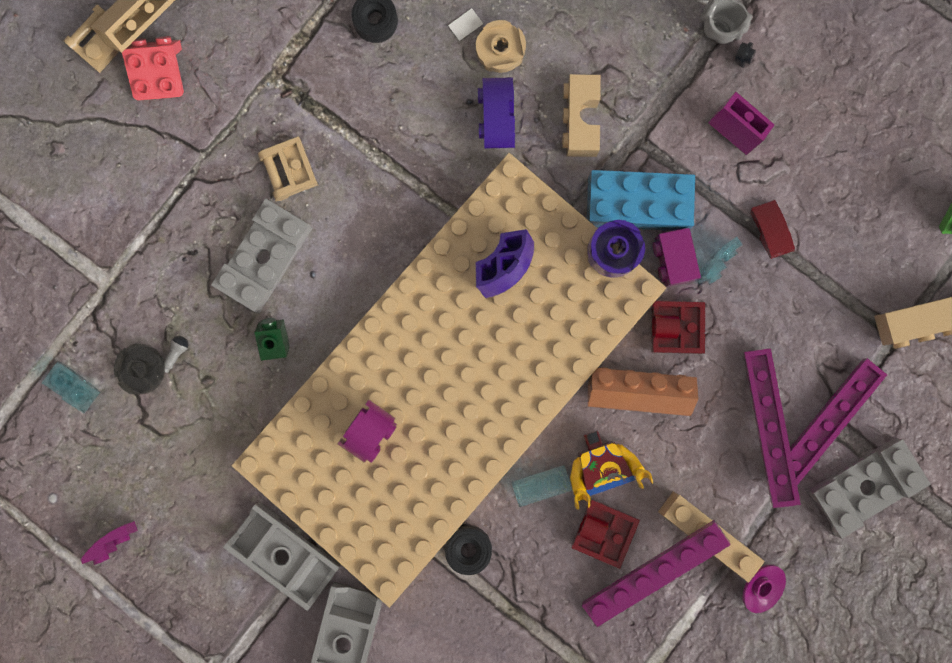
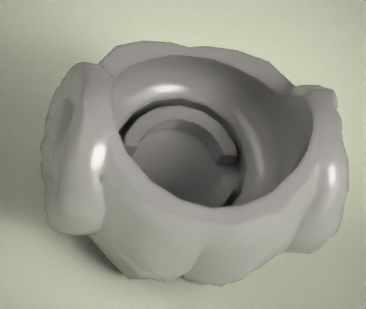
M709 0L700 15V20L704 22V33L706 36L720 44H727L734 39L740 40L742 35L748 31L753 18L745 6L735 0Z

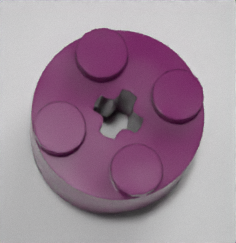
M368 399L365 404L369 407L368 410L362 407L343 435L346 441L341 438L337 445L363 463L366 460L370 463L374 461L381 450L379 445L383 438L388 440L397 428V424L394 422L395 417Z

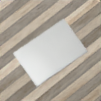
M471 8L448 26L460 41L483 25V22Z

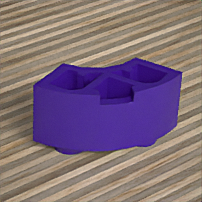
M513 77L482 78L483 88H478V104H483L484 123H479V139H484V149L515 148Z
M527 229L501 233L499 244L494 252L487 258L476 262V287L485 298L507 291L526 273L534 253V241Z

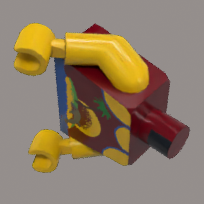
M598 430L583 435L588 449L578 453V458L573 461L570 474L576 509L579 510L578 501L585 500L589 508L590 496L635 480L634 476H636L638 487L644 489L641 482L643 478H648L653 484L651 473L644 469L636 455L625 446L615 444L612 441L603 444Z

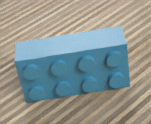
M592 170L588 177L587 220L595 227H600L613 220H625L634 224L638 229L676 231L685 228L691 229L694 226L695 175Z

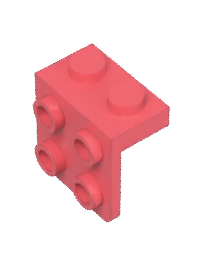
M170 36L158 37L155 39L156 42H146L144 38L135 39L122 52L134 99L149 100L180 97L183 95L184 89L176 54L182 50L180 40H171Z

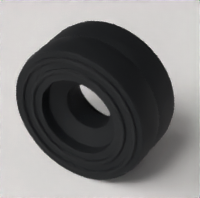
M356 0L353 5L351 18L354 28L361 38L371 43H380L388 40L395 33L398 25V16L395 5L391 0ZM373 12H378L382 15L381 21L376 24L368 21V16Z
M466 525L459 527L446 542L445 557L447 563L459 574H478L488 566L491 560V541L488 535L476 526ZM465 543H472L476 547V553L472 557H465L461 553V547Z

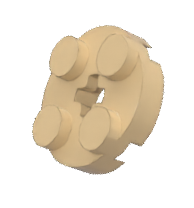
M506 20L492 21L483 27V30L476 39V54L487 71L508 72L522 63L526 50V40L519 28L517 29L511 25V22ZM498 41H502L503 45L508 46L503 52L494 49Z

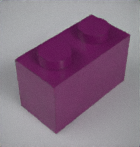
M737 92L720 106L708 122L745 155L762 143L775 125Z
M690 228L662 233L654 238L655 242L652 243L655 257H659L661 267H658L660 281L665 283V287L689 283L701 278Z

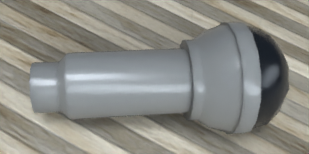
M176 336L171 340V350L163 362L164 372L168 373L173 368L179 355L188 349L189 343L185 337Z

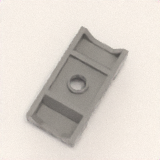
M266 198L252 219L254 221L253 225L228 265L224 263L211 284L214 288L256 313L261 312L312 230L308 223ZM263 250L270 253L269 261L265 264H260L257 260L258 254Z
M893 438L807 490V493L825 513L831 523L833 535L843 539L864 526L863 522L903 497L910 498L931 484L904 440ZM865 480L871 483V491L868 494H863L860 489L861 483Z
M259 502L252 507L247 519L223 548L308 611L341 564L322 548L319 550L279 520L280 517ZM282 549L288 553L289 560L287 563L282 564L276 560L277 550Z
M334 582L329 592L311 663H367L383 602L370 591ZM339 638H347L351 643V648L347 651L340 650L337 647V640Z

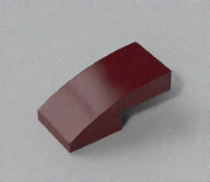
M776 200L751 208L750 214L761 233L759 239L769 258L772 259L793 252L795 250L793 239Z

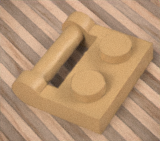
M97 4L92 9L94 12L71 37L67 36L63 41L100 73L119 51L108 47L97 34L83 48L79 45L93 30L90 26L105 13Z
M299 136L258 153L261 162H264L272 183L275 201L285 200L291 195L318 185ZM278 155L290 183L286 187L282 184L273 160Z

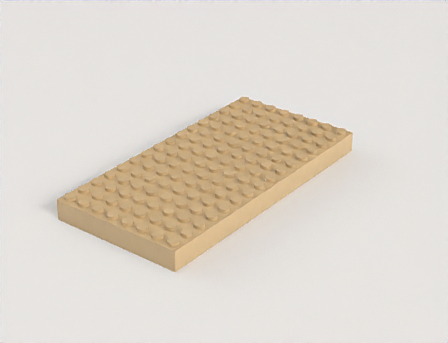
M508 153L233 463L232 467L390 608L667 287L640 264L627 275L618 278L606 277L594 270L588 262L587 247L591 237L598 228L512 154ZM527 229L534 241V253L526 273L507 291L485 298L476 287V262L487 258L494 252L499 244L501 233ZM616 244L611 247L614 254L620 252L618 250L619 246ZM369 399L395 417L394 422L397 424V428L388 440L385 438L379 443L381 450L374 461L370 463L366 460L363 463L337 445L341 438L346 441L343 437L346 433L345 431L362 407L368 410L369 407L365 404Z

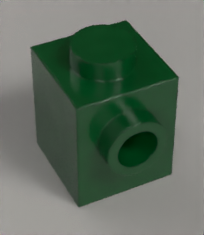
M267 318L259 322L254 334L260 360L286 358L290 345L284 319Z

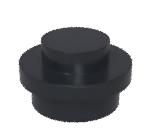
M742 42L734 60V62L739 63V67L744 68L746 64L750 65L756 53V50L753 49L754 43L749 42L746 44Z

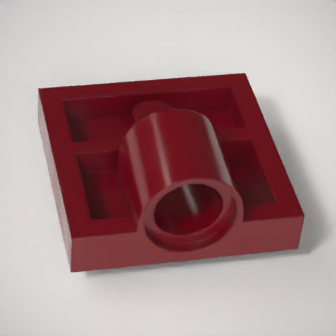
M655 301L652 304L651 353L705 354V302Z
M590 499V507L588 508L587 506L571 548L621 569L640 520Z

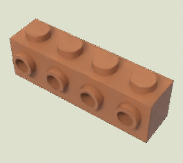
M603 367L597 368L592 373L588 383V407L691 416L698 401L697 377H687L685 375H666L657 372L645 373L633 370L623 371Z

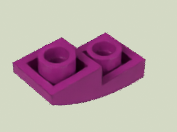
M135 521L118 527L100 538L81 558L82 564L93 561V564L96 565L110 559L108 554L117 550L116 545L130 540L129 534L138 531Z

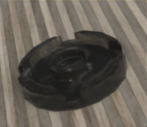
M133 344L120 351L115 360L114 375L118 378L120 382L118 384L121 389L129 394L143 395L151 393L159 387L164 378L165 365L163 358L158 350L150 345Z

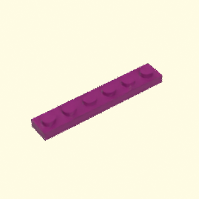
M771 348L744 352V361L772 508L801 505Z
M868 358L862 359L790 447L797 485L887 376L884 371Z
M713 520L584 600L582 607L598 627L731 545L730 541L716 521Z

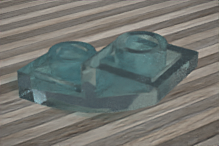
M738 237L723 245L707 261L700 272L701 278L697 280L699 285L705 281L710 285L722 277L720 272L727 268L724 262L738 254L736 249L743 245Z
M60 361L55 364L42 382V384L63 397L62 400L82 413H86L100 394V391L90 382Z
M565 465L511 482L519 507L572 491Z

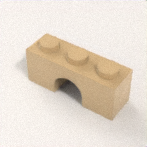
M570 74L568 83L563 84V99H567V108H563L562 120L563 124H567V133H563L562 148H567V156L597 157L600 151V125L585 123L580 117V111L585 108L598 107L600 102L601 75Z

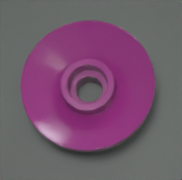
M772 564L761 567L751 581L745 584L742 595L744 606L753 613H762L772 608L781 598L786 586L784 571Z

